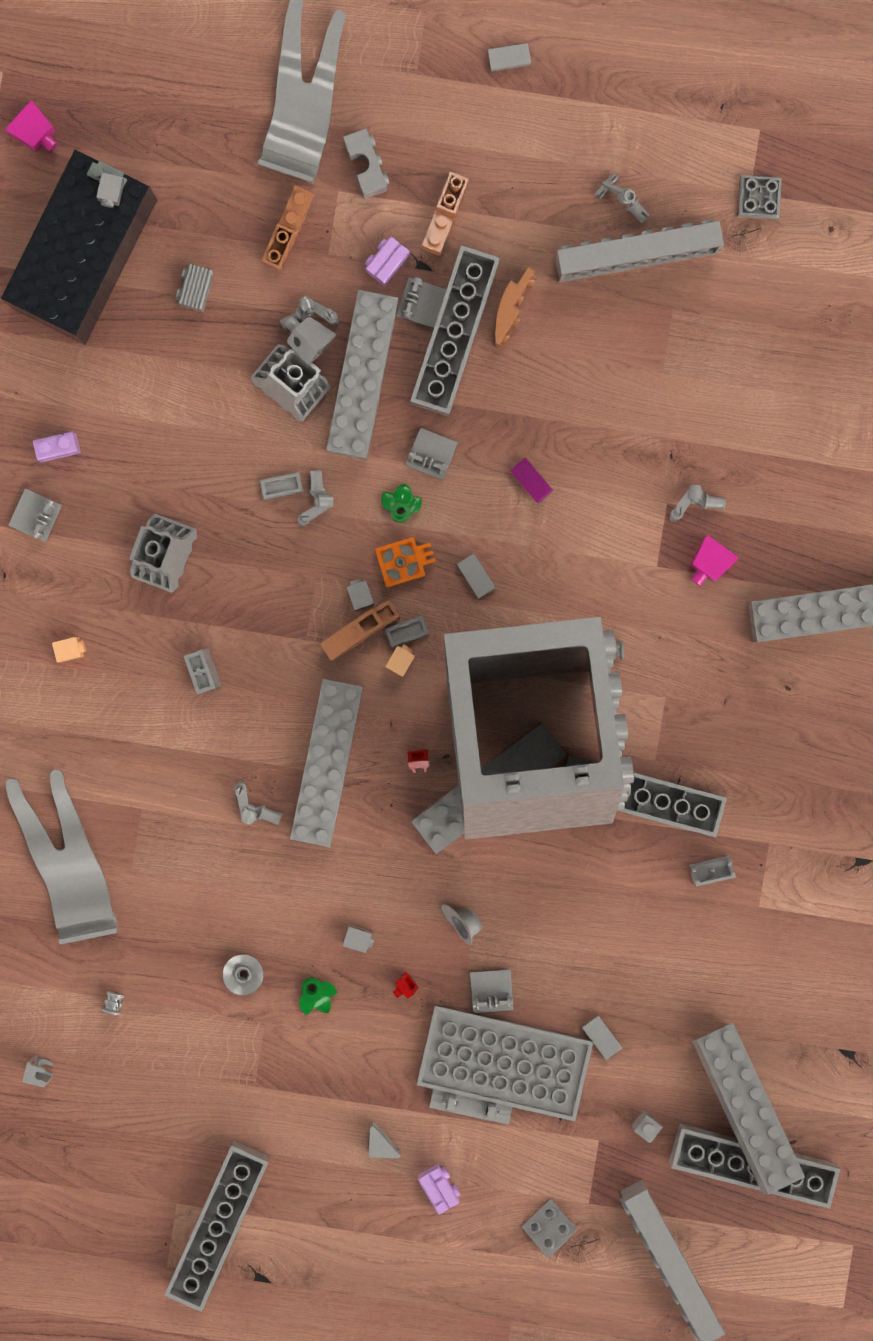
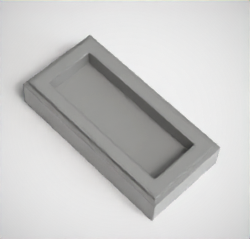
M528 43L488 49L491 72L531 65Z
M299 472L259 480L263 500L303 493Z
M475 554L457 564L478 599L496 588Z
M423 615L385 628L391 648L429 635Z
M596 1015L582 1026L606 1060L622 1049L620 1043L599 1015Z

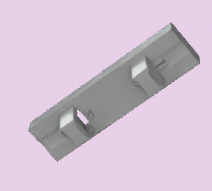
M436 1089L432 1091L429 1108L508 1125L512 1112V1107Z

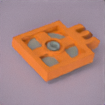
M414 537L375 548L386 587L426 576L423 566L436 562L435 558L429 560L426 558L427 556L434 555L433 550L424 551V549L432 547L431 543L416 546Z

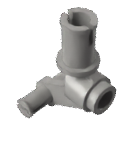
M612 172L606 181H602L601 187L594 194L595 197L601 200L606 192L618 195V201L623 205H627L625 210L627 212L630 211L640 223H643L650 213L638 203L639 199L636 198V194L632 189H622L613 185L619 177Z
M305 296L298 301L299 306L295 313L280 320L286 332L289 329L284 325L291 316L301 323L307 317L316 313L333 326H336L335 323L339 324L336 312L310 299L309 296Z
M322 471L309 472L311 480L309 493L315 498V506L297 517V524L299 526L307 525L309 521L328 510L329 507H333V496L328 495L323 488Z
M690 485L680 502L671 511L669 519L672 522L673 520L674 522L680 520L690 504H698L704 510L707 508L724 510L726 498L708 496L707 493L701 490L700 485Z
M238 781L234 790L238 799L241 821L246 824H252L253 821L263 819L278 825L282 813L265 807L266 805L256 807L249 804L246 782Z

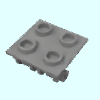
M409 277L396 316L434 328L447 289L422 282V279L414 277V279Z
M420 428L408 456L406 466L444 480L458 442Z
M24 489L8 526L46 542L62 505Z
M510 969L470 972L473 1013L514 1010Z
M552 1199L522 1226L547 1258L553 1255L577 1231L574 1222L564 1215Z

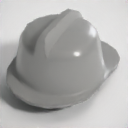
M442 904L441 909L446 919L456 929L461 939L467 945H472V938L483 928L477 915L470 909L463 908L455 911L449 905Z

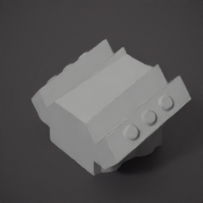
M280 344L273 349L250 377L255 387L262 388L266 396L275 400L284 411L291 412L295 420L303 421L331 388L327 380L320 374L321 370L313 363L308 365L293 348L290 350L287 346Z
M154 514L148 519L146 527L141 526L129 559L133 561L130 567L131 578L173 593L179 587L178 579L184 574L186 561L192 552V542L197 539L196 529Z

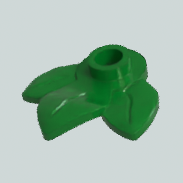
M402 484L397 487L394 494L383 492L382 505L391 513V517L395 522L403 523L410 518L411 514L420 510L422 498L412 497L409 486ZM403 510L404 513L400 515L397 513V511Z
M314 977L305 979L301 987L303 994L299 999L302 1012L308 1015L315 1008L323 1013H329L331 1009L330 997L337 994L334 985L330 982H320ZM314 984L316 989L311 991L308 989V985Z

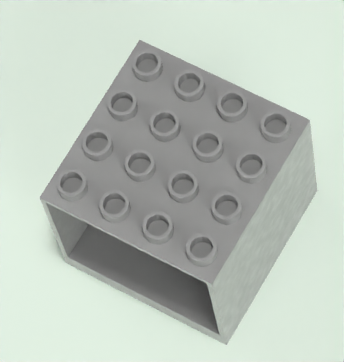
M601 617L444 634L447 687L465 840L613 823L616 812L625 809L624 801L628 800L627 792L631 791L630 783L634 782L631 756L622 757V750H625V740H628L625 713L616 714V709H619V698L622 697L619 671H610V668H613V656H616L614 631H603ZM588 671L600 755L599 763L482 775L471 691L472 683ZM588 774V777H578L575 779V775ZM519 781L520 785L514 784L506 787L507 782Z

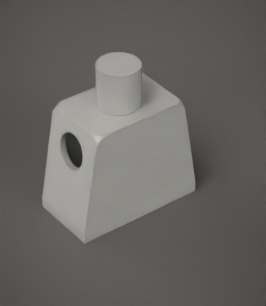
M291 316L284 325L292 332L287 340L288 344L308 365L326 351L336 337L334 332L311 317H307L300 323Z

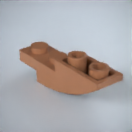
M450 172L421 249L439 256L441 255L468 185V178Z
M297 185L294 186L262 262L281 270L306 219L307 211L315 195L314 193Z
M527 268L518 284L510 280L500 301L494 333L495 347L498 349L501 344L505 346L511 336L508 334L511 327L516 328L521 320V317H519L520 310L515 305L518 307L521 305L525 298L522 295L526 288L530 290L536 280L533 278L535 271Z
M388 600L337 631L322 642L320 646L332 662L364 642L368 637L399 619L400 615L391 601Z

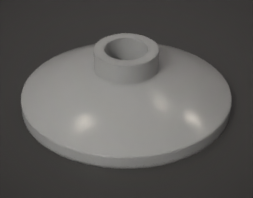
M246 954L236 955L224 966L223 981L226 987L235 994H251L260 987L263 981V968L260 962L253 956ZM245 970L248 975L242 977L240 971Z

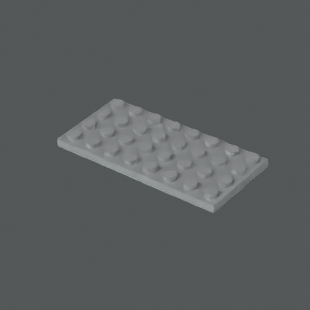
M435 1005L417 1085L575 1121L593 1041Z

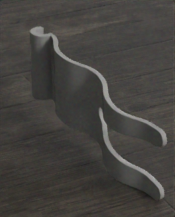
M290 0L284 24L274 112L263 145L262 156L258 160L257 165L313 184L318 173L320 159L329 131L338 51L346 15L342 10L334 12L325 35L313 80L311 83H305L302 80L301 17L303 0Z
M53 770L50 773L52 794L65 842V848L61 850L56 849L40 819L25 798L18 780L14 778L7 780L5 785L9 802L21 826L32 858L44 879L50 895L55 925L60 935L59 944L117 933V920L112 910L105 876L90 847L77 811L67 791L63 773L60 770Z

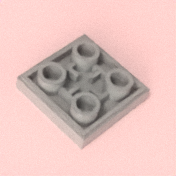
M741 175L738 217L778 220L782 178Z

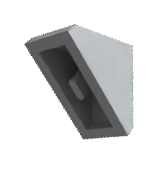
M373 1121L370 1124L369 1157L398 1159L401 1156L400 1149Z

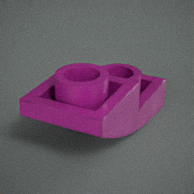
M526 457L510 470L538 504L554 491Z

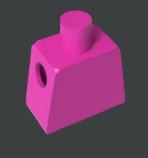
M30 101L5 129L11 137L35 152H38L42 146L49 152H52L58 145L51 137L55 133V129L33 101Z
M706 535L690 564L691 567L697 570L691 581L700 587L706 578L714 582L739 557L709 535Z

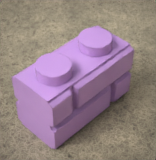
M391 236L388 240L383 239L377 247L379 249L378 253L375 256L371 255L365 262L367 266L365 271L383 286H386L410 255V251Z
M73 431L64 433V435L59 434L33 440L37 461L41 463L81 454L77 434Z
M439 1163L418 1175V1181L438 1215L459 1203L458 1196L461 1195L455 1184L451 1185L448 1180L450 1174L446 1167L441 1168Z

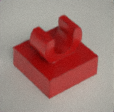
M428 750L407 751L409 769H412V773L416 774L417 768H423V772L426 773L427 767H429Z
M405 972L395 982L397 987L392 992L397 998L404 994L408 999L414 995L419 987L410 975Z

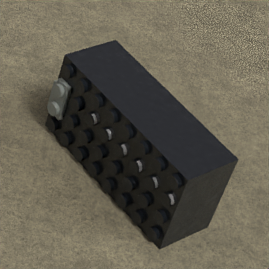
M75 149L1 299L13 310L86 345L157 202L150 186ZM102 172L123 177L124 186L119 206L114 205L113 208L105 207L98 201L97 193Z

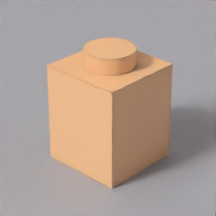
M79 637L52 643L57 663L84 657L83 652H86L84 641L80 640Z
M404 644L402 647L397 646L385 667L403 677L415 657L412 654L414 650Z

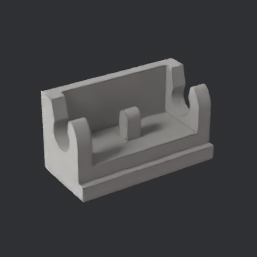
M209 648L184 656L197 695L222 687Z
M729 856L689 864L692 881L696 887L736 878L735 871L732 868V860Z
M35 1054L27 1062L22 1082L44 1088L52 1080L53 1073L43 1068V1065L52 1066L54 1063Z

